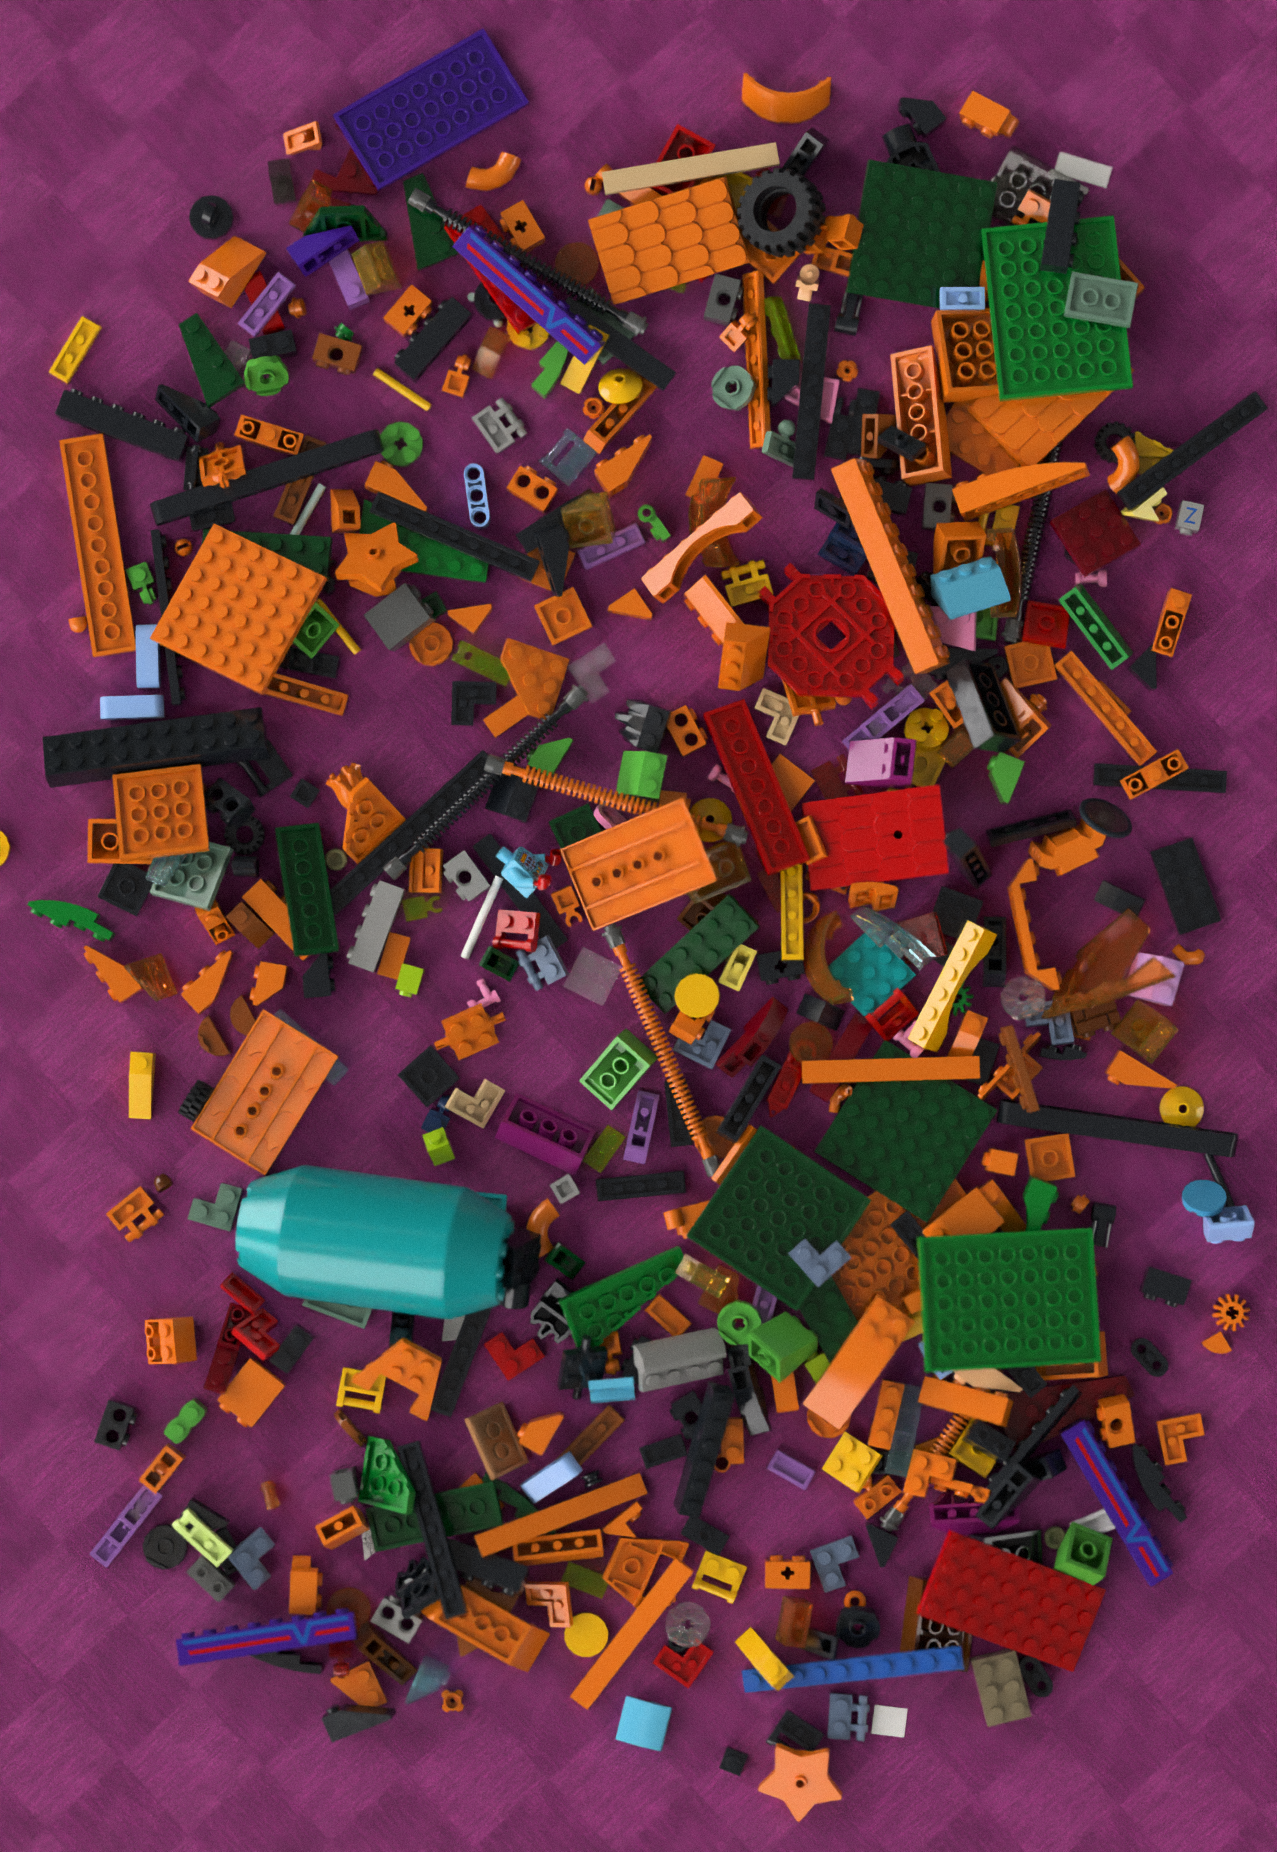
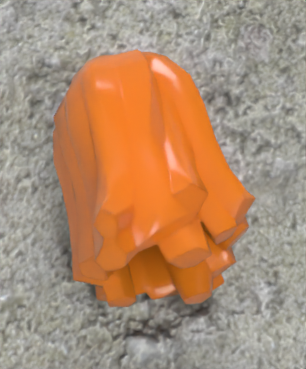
M354 762L349 767L347 765L343 766L340 769L341 773L337 777L334 772L330 774V778L326 782V785L334 790L339 802L346 809H348L350 791L364 779L360 770L361 765Z

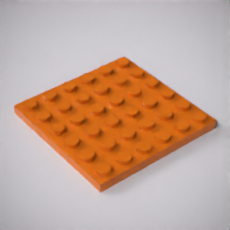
M213 524L150 639L264 695L327 579L221 526Z

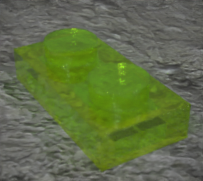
M607 1125L583 1161L601 1173L626 1137L610 1125Z

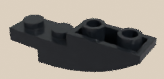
M748 1344L727 1348L731 1367L728 1370L731 1386L749 1435L753 1436L772 1431L763 1387H759L754 1360L749 1356Z
M1131 1443L1130 1449L1134 1470L1148 1499L1159 1512L1167 1507L1180 1523L1187 1518L1183 1513L1186 1511V1508L1179 1500L1174 1502L1169 1495L1172 1492L1164 1483L1159 1485V1482L1165 1478L1162 1474L1164 1469L1156 1460L1151 1462L1147 1457L1150 1453L1141 1443L1139 1445Z

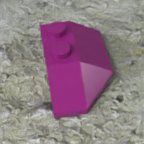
M977 1486V1487H981V1488L988 1489L987 1486ZM948 1489L946 1493L943 1492L935 1501L929 1504L931 1527L947 1534L949 1530L963 1535L994 1534L1020 1522L1019 1506H1017L992 1530L976 1516V1513L984 1505L983 1503H977L971 1495H968L967 1498L954 1495L955 1491Z

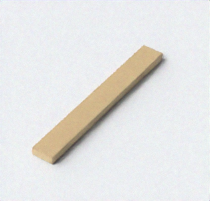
M776 142L605 171L602 172L605 195L779 166L780 163Z

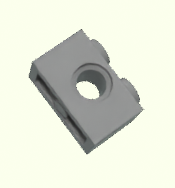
M465 850L443 865L446 870L442 873L450 883L454 881L459 888L456 889V892L463 901L467 898L471 902L491 887ZM464 871L471 874V881L467 884H463L459 880V875Z

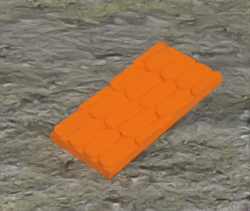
M726 176L588 219L613 305L751 262L746 241L742 234L743 231L739 228V218Z
M1115 390L999 402V394L997 393L978 398L969 407L968 411L1023 467L1036 465L1042 461Z
M683 798L560 849L593 931L717 881Z
M263 1009L192 1125L191 1130L266 1176L329 1074L338 1056Z

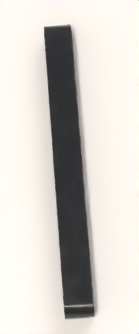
M374 429L248 470L245 475L237 479H228L229 486L227 488L226 485L225 488H222L220 483L214 486L208 485L204 487L202 485L154 501L149 505L156 526H160L380 454L385 450L378 429Z
M1000 1099L997 1122L1002 1124L1225 1157H1235L1239 1135L1232 1132L1038 1104L1040 1110L1030 1113L1026 1109L1023 1110L1020 1101Z

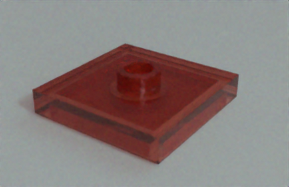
M937 912L895 923L906 965L948 954Z

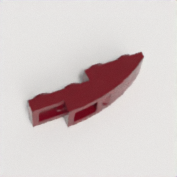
M773 996L743 1026L746 1032L715 1063L718 1068L733 1078L746 1064L751 1067L776 1036L786 1017L788 1008Z
M230 1302L204 1384V1389L223 1395L226 1393L242 1342L231 1333L235 1326L250 1316V1313L241 1305Z

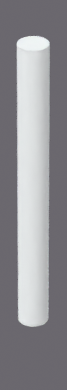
M495 875L461 953V957L469 959L503 878Z

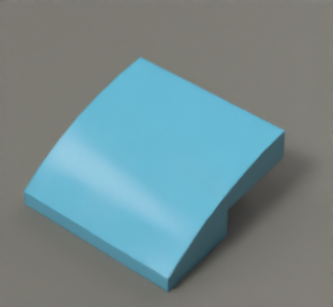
M633 1377L589 1381L591 1404L635 1400Z
M626 1696L616 1740L662 1751L672 1707Z

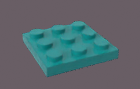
M871 927L823 971V974L864 1017L868 1013H873L893 995V991L897 987L900 990L903 989L916 977V974Z

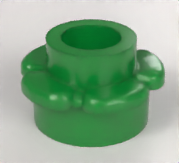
M342 323L338 327H334L337 330L335 335L338 338L352 341L351 338L355 333Z

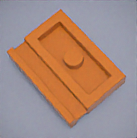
M423 848L425 850L424 853L420 850L411 859L412 862L409 866V892L442 893L443 849Z

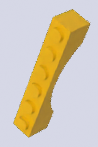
M967 921L908 1037L909 1040L925 1049L938 1052L947 1034L949 1015L955 997L971 970L988 954L997 936L996 933L979 924Z

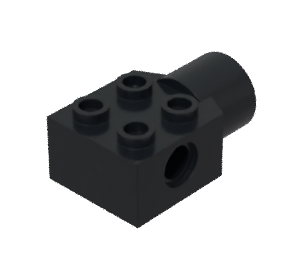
M910 124L896 127L882 136L890 155L886 163L940 172L928 143L917 142Z
M517 1227L513 1230V1234H509V1238H505L504 1244H507L506 1256L502 1257L501 1266H504V1274L502 1280L499 1279V1282H503V1288H505L504 1301L500 1302L501 1306L509 1309H523L529 1305L531 1282L537 1276L540 1267L538 1262L541 1250V1234Z

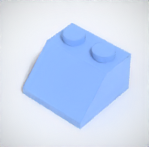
M1246 1205L1224 1207L1217 1215L1203 1217V1232L1207 1242L1218 1244L1224 1240L1244 1241L1245 1238L1252 1237L1254 1220Z

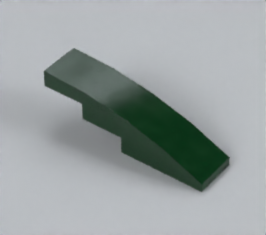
M487 1471L483 1476V1482L491 1481ZM500 1478L495 1479L496 1488L501 1490L498 1498L517 1508L515 1517L520 1519L541 1511L525 1495ZM556 1529L549 1531L548 1533L554 1535L556 1533Z

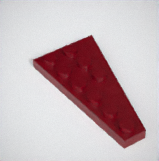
M1120 1375L1047 1386L1032 1398H1029L1024 1391L1005 1393L1008 1394L1007 1398L1013 1401L1007 1427L1002 1426L1006 1436L1016 1442L1013 1447L1014 1452L1016 1453L1018 1450L1017 1445L1024 1438L1027 1439L1032 1434V1427L1038 1421L1042 1422L1047 1416L1045 1414L1047 1409L1052 1404L1056 1405L1061 1399L1059 1396L1066 1387L1070 1388L1074 1385L1083 1394L1043 1442L1059 1435V1430L1080 1418L1086 1421L1096 1416V1408H1099L1098 1399L1124 1394L1127 1399L1135 1396L1126 1376Z

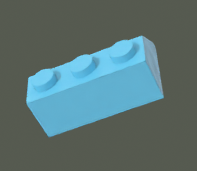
M991 556L930 575L931 597L950 620L1011 601L1001 569Z

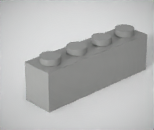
M380 880L378 884L374 883L370 892V896L373 899L370 905L366 904L362 914L365 917L362 926L358 925L354 937L358 939L355 946H350L347 954L350 964L375 973L404 896V889Z

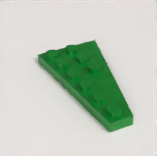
M365 499L359 534H372L392 523L371 514L369 511L373 503ZM397 525L399 543L416 553L418 557L417 563L402 569L401 572L486 583L489 564Z
M679 1246L673 1247L558 1299L576 1348L582 1345L583 1335H590L592 1337L590 1346L598 1347L610 1333L619 1329L641 1309V1306L646 1301L654 1298L663 1286L668 1285L687 1268L681 1248Z

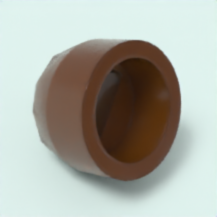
M160 1174V1176H156L154 1179V1186L158 1193L167 1190L173 1185L171 1178L166 1174Z

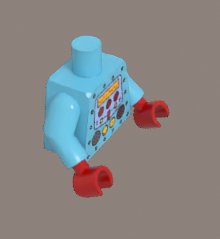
M502 847L496 855L498 859L505 863L501 872L502 876L526 898L536 888L545 890L550 886L551 876L545 874L549 866L546 862H549L552 866H558L561 863L562 856L560 849H552L550 856H546L545 854H532L523 847H518L514 853L506 847Z

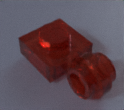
M353 1639L329 1643V1658L338 1659V1662L333 1665L334 1676H338V1678L349 1676V1663L345 1662L344 1659L353 1658Z

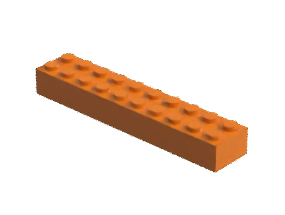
M854 458L832 468L833 476L915 674H926L949 664L948 658L950 653L948 648L942 645L940 637H942L941 631L937 625H934L931 618L933 617L932 609L928 604L926 605L923 596H925L924 590L916 582L914 577L916 576V570L907 560L908 551L905 545L900 543L898 535H900L899 529L895 523H892L889 516L891 515L890 507L886 502L884 503L881 497L883 491L880 484L874 480L873 474L875 472L872 464L867 462V460Z

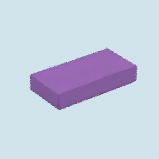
M779 1449L776 1450L767 1466L768 1470L803 1490H806L816 1470Z

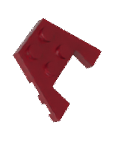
M336 123L334 128L341 131ZM351 147L337 177L315 169L308 184V189L340 191L377 196L379 192Z

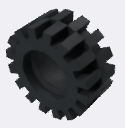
M1109 422L1102 426L1094 439V449L1096 448V454L1101 456L1100 459L1103 461L1105 459L1108 463H1118L1115 453L1107 447V437L1116 434L1123 439L1129 435L1135 444L1134 433H1131L1132 429L1130 427L1127 428L1126 424H1119L1118 422Z
M250 816L240 826H248L253 831V838L248 843H241L237 839L236 833L239 828L233 824L227 825L224 837L227 845L235 852L243 855L252 854L263 845L265 829L257 818Z
M198 1079L184 1099L178 1113L194 1122L214 1091V1088Z

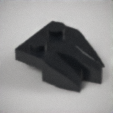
M627 699L626 705L629 707V712H615V719L626 724L624 728L619 730L620 735L628 743L658 754L672 711L640 699Z
M557 1278L543 1293L532 1310L530 1323H540L542 1325L537 1333L540 1339L553 1333L555 1335L554 1341L558 1344L571 1334L558 1299L575 1291Z
M425 1557L419 1563L415 1559L409 1560L407 1571L405 1573L402 1571L397 1573L395 1594L401 1598V1615L406 1619L418 1614L421 1610L439 1599L430 1562Z

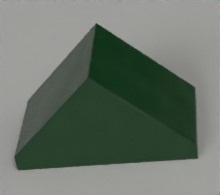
M489 946L479 966L510 982L519 963L515 959Z
M560 1242L556 1244L545 1258L547 1263L572 1280L586 1263Z

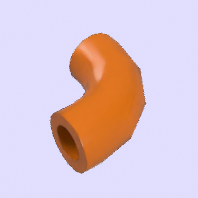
M501 152L497 163L491 168L479 169L472 166L467 178L466 187L481 191L502 187L513 178L521 163V159L515 155Z
M1129 435L1111 447L1118 459V467L1108 476L1107 481L1115 493L1137 477L1140 468L1139 452Z
M548 1198L532 1211L526 1225L527 1230L541 1234L539 1258L554 1248L548 1237V1229L550 1224L560 1216Z

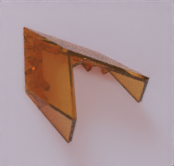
M1128 908L1079 949L1075 956L1077 961L1074 967L1067 970L1062 979V984L1059 985L1060 989L1056 990L1051 998L1053 1002L1050 1009L1045 1010L1041 1017L1047 1019L1108 1003L1175 978V974L1153 955L1124 980L1151 928Z

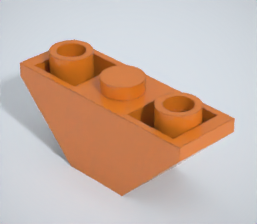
M242 414L234 436L254 445L290 455L299 453L304 438L302 433Z
M1179 749L1123 778L1120 780V783L1131 800L1187 770L1189 767Z

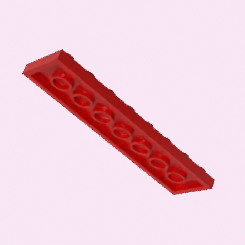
M745 699L705 712L703 714L704 720L768 876L808 862L810 857Z

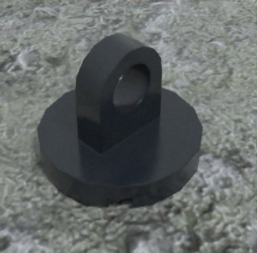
M213 195L198 199L191 207L189 215L190 224L195 233L208 240H215L225 236L231 229L234 218L229 204L219 196Z

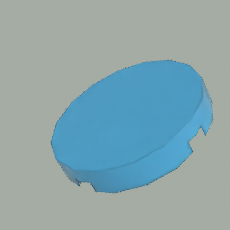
M1196 1180L1190 1182L1184 1187L1182 1192L1183 1206L1190 1213L1191 1211L1197 1213V1216L1211 1217L1217 1215L1226 1205L1227 1197L1225 1190L1213 1181Z

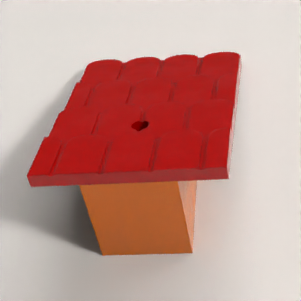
M940 785L841 797L801 804L802 817L805 818L809 815L813 817L828 857L808 865L810 891L848 887L853 883L860 882L879 883L949 873L947 849L943 843L945 840ZM894 833L899 836V839L894 837Z

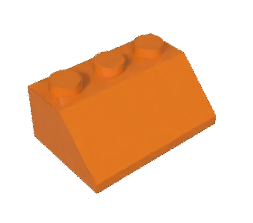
M706 575L684 593L686 598L684 603L690 611L695 609L699 615L698 621L704 628L709 627L713 632L710 636L718 646L720 644L723 645L726 622L744 624Z
M726 622L718 682L719 689L741 691L763 679L770 627Z
M88 819L87 863H155V858L121 862L116 819Z

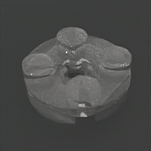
M1024 976L1013 978L1006 983L1005 989L1001 993L1002 1007L1014 1020L1032 1018L1045 1008V990L1041 983L1035 979L1033 981ZM1023 994L1025 997L1029 996L1026 1001H1020L1019 995Z
M680 1603L672 1608L667 1615L665 1629L668 1639L682 1647L699 1646L709 1633V1616L696 1603ZM686 1620H690V1624L694 1625V1627L685 1629V1626H682V1623H685Z

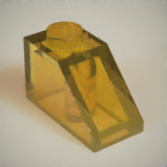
M688 1254L684 1255L675 1271L677 1275L718 1298L729 1281L728 1277Z

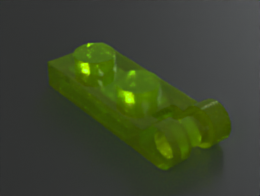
M460 640L458 644L459 649L456 654H453L451 660L506 687L510 677L500 659ZM467 651L472 653L469 661L464 659Z

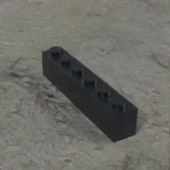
M71 388V391H63L55 412L58 418L95 432L103 433L106 436L178 463L182 462L190 441L189 436L185 435V430L174 427L173 430L166 428L164 422L156 419L150 422L145 420L144 415L134 411L132 414L124 412L125 408L116 404H112L111 407L103 404L104 400L94 396L91 399L83 397L84 393Z
M708 1382L673 1503L680 1515L700 1518L735 1398L730 1386Z

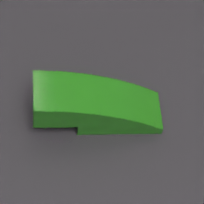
M558 341L539 361V366L544 370L531 384L532 389L544 399H546L559 380L569 353Z

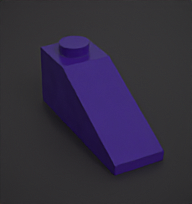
M350 225L304 236L286 249L302 274L307 277L360 240Z

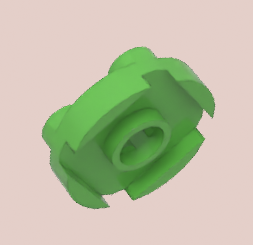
M279 356L259 357L250 359L246 363L247 367L244 370L245 385L248 390L255 391L256 395H275L281 391V387L284 384L288 383L287 367ZM264 374H270L267 379H264V376H262Z
M396 422L389 424L380 435L385 450L381 454L393 466H408L417 460L422 453L423 440L421 435L409 423ZM400 439H404V442L407 443V447H403L402 450H398V446L395 445V442Z
M734 1300L721 1309L717 1319L718 1331L727 1343L746 1345L748 1344V1333L761 1326L762 1318L759 1311L752 1304L742 1300ZM742 1318L745 1327L739 1326L736 1328L734 1319Z

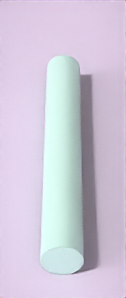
M318 483L293 527L291 535H300L326 489L322 484Z

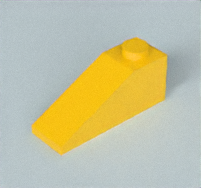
M130 1053L129 1118H152L156 1053Z
M752 1627L735 1641L756 1669L777 1691L794 1677Z

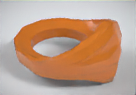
M803 893V901L808 899L813 903V912L808 918H803V924L815 919L820 911L818 897L813 893Z

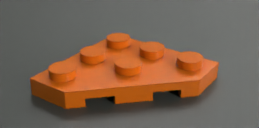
M507 638L500 661L503 667H505L517 695L520 696L527 715L537 719L543 717L546 720L547 718L544 715L547 713L550 716L554 711L570 659Z
M367 777L350 791L342 847L357 864L406 821Z

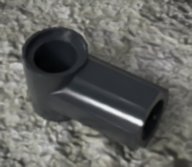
M845 290L841 311L838 312L835 332L856 336L863 295L846 293Z
M1094 1201L1091 1211L1094 1246L1108 1248L1111 1225L1114 1224L1116 1216V1205Z

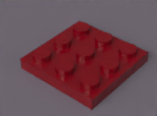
M1106 489L1050 521V525L1084 578L1141 545Z

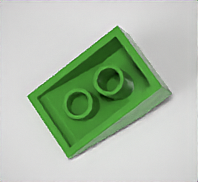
M626 1028L617 1035L579 1082L612 1111L659 1057Z

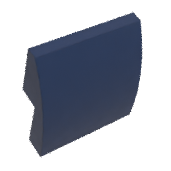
M836 522L817 554L852 576L857 575L867 558L853 522L849 529Z

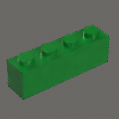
M1081 583L1059 599V602L1111 670L1134 653Z

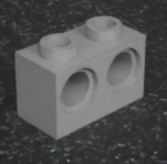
M385 1595L371 1622L403 1641L410 1643L424 1617L420 1616L421 1612L413 1615L410 1618L413 1620L414 1626L412 1628H405L402 1625L404 1617L401 1615V1600L393 1595H390V1597ZM386 1606L392 1607L395 1611L394 1616L386 1617L383 1614V1608Z

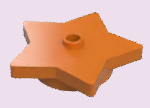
M393 522L372 534L345 533L344 537L348 554L335 571L337 580H358L365 585H371L382 593L387 584L395 579L402 569L417 563L418 557L416 553L399 543L397 525Z
M777 1743L775 1748V1769L758 1787V1791L784 1800L798 1822L816 1803L841 1800L843 1794L828 1774L829 1748L810 1752L794 1750L780 1743Z

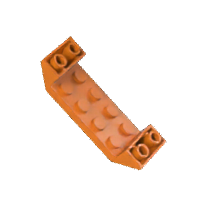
M1032 858L1023 862L1007 886L1025 974L1050 991L1060 989L1059 985L1062 984L1060 971L1056 972L1055 967L1037 970V966H1040L1038 953L1033 951L1032 945L1036 944L1034 932H1030L1028 923H1031L1029 909L1025 910L1024 901H1027L1025 889L1020 888L1021 884L1036 881V877L1040 875L1037 862L1033 863Z
M462 1584L460 1585L468 1614L445 1620L440 1599L420 1611L447 1630L506 1664L525 1672L530 1670L550 1635L546 1630L532 1622L530 1624Z

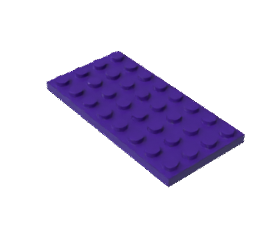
M483 28L333 114V118L376 189L380 191L528 106L529 102Z

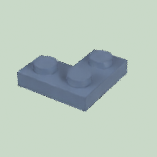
M1068 999L1023 1005L1026 1028L1048 1025L1052 1046L1074 1043Z
M711 1020L702 1040L695 1038L692 1045L678 1038L673 1051L713 1069L731 1029Z
M804 1239L788 1253L817 1287L851 1258L837 1241L819 1255L807 1240Z
M261 1527L236 1546L227 1557L252 1590H256L271 1577L258 1559L275 1544Z
M851 1535L810 1550L825 1593L846 1586L838 1564L859 1557Z

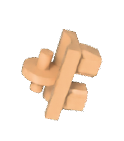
M813 264L804 265L800 271V276H798L796 287H800L797 299L810 302L812 291H817L819 280L817 279L819 277V270Z

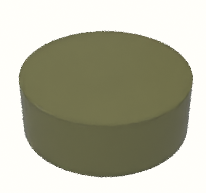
M331 849L325 856V863L331 870H342L347 864V855L341 849Z
M1051 1526L1044 1533V1541L1050 1548L1058 1549L1066 1533L1058 1526Z

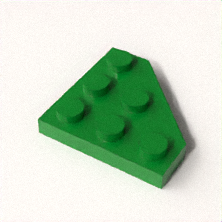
M368 1436L358 1502L403 1514H412L415 1491L391 1441L376 1436Z

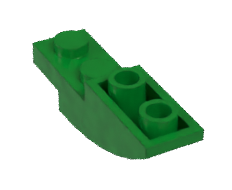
M54 900L29 901L27 904L32 908L30 912L41 918L43 915L51 918L50 923L59 928H62L63 925L69 927L73 920L75 921L73 926L84 932L86 929L94 932L93 937L102 942H105L106 939L112 941L116 934L97 923L101 916L100 914L79 905Z

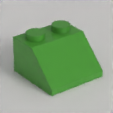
M999 752L996 756L993 755L990 758L987 770H990L988 777L1001 805L1005 806L1009 803L1025 762Z
M1072 1522L1057 1550L1054 1570L1094 1586L1105 1577L1112 1538Z

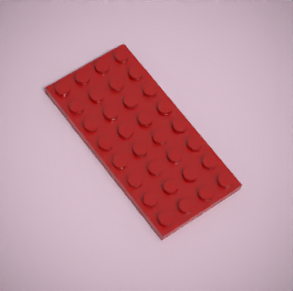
M949 1530L916 1613L1074 1672L1106 1589L1097 1585L1093 1586L1050 1567Z

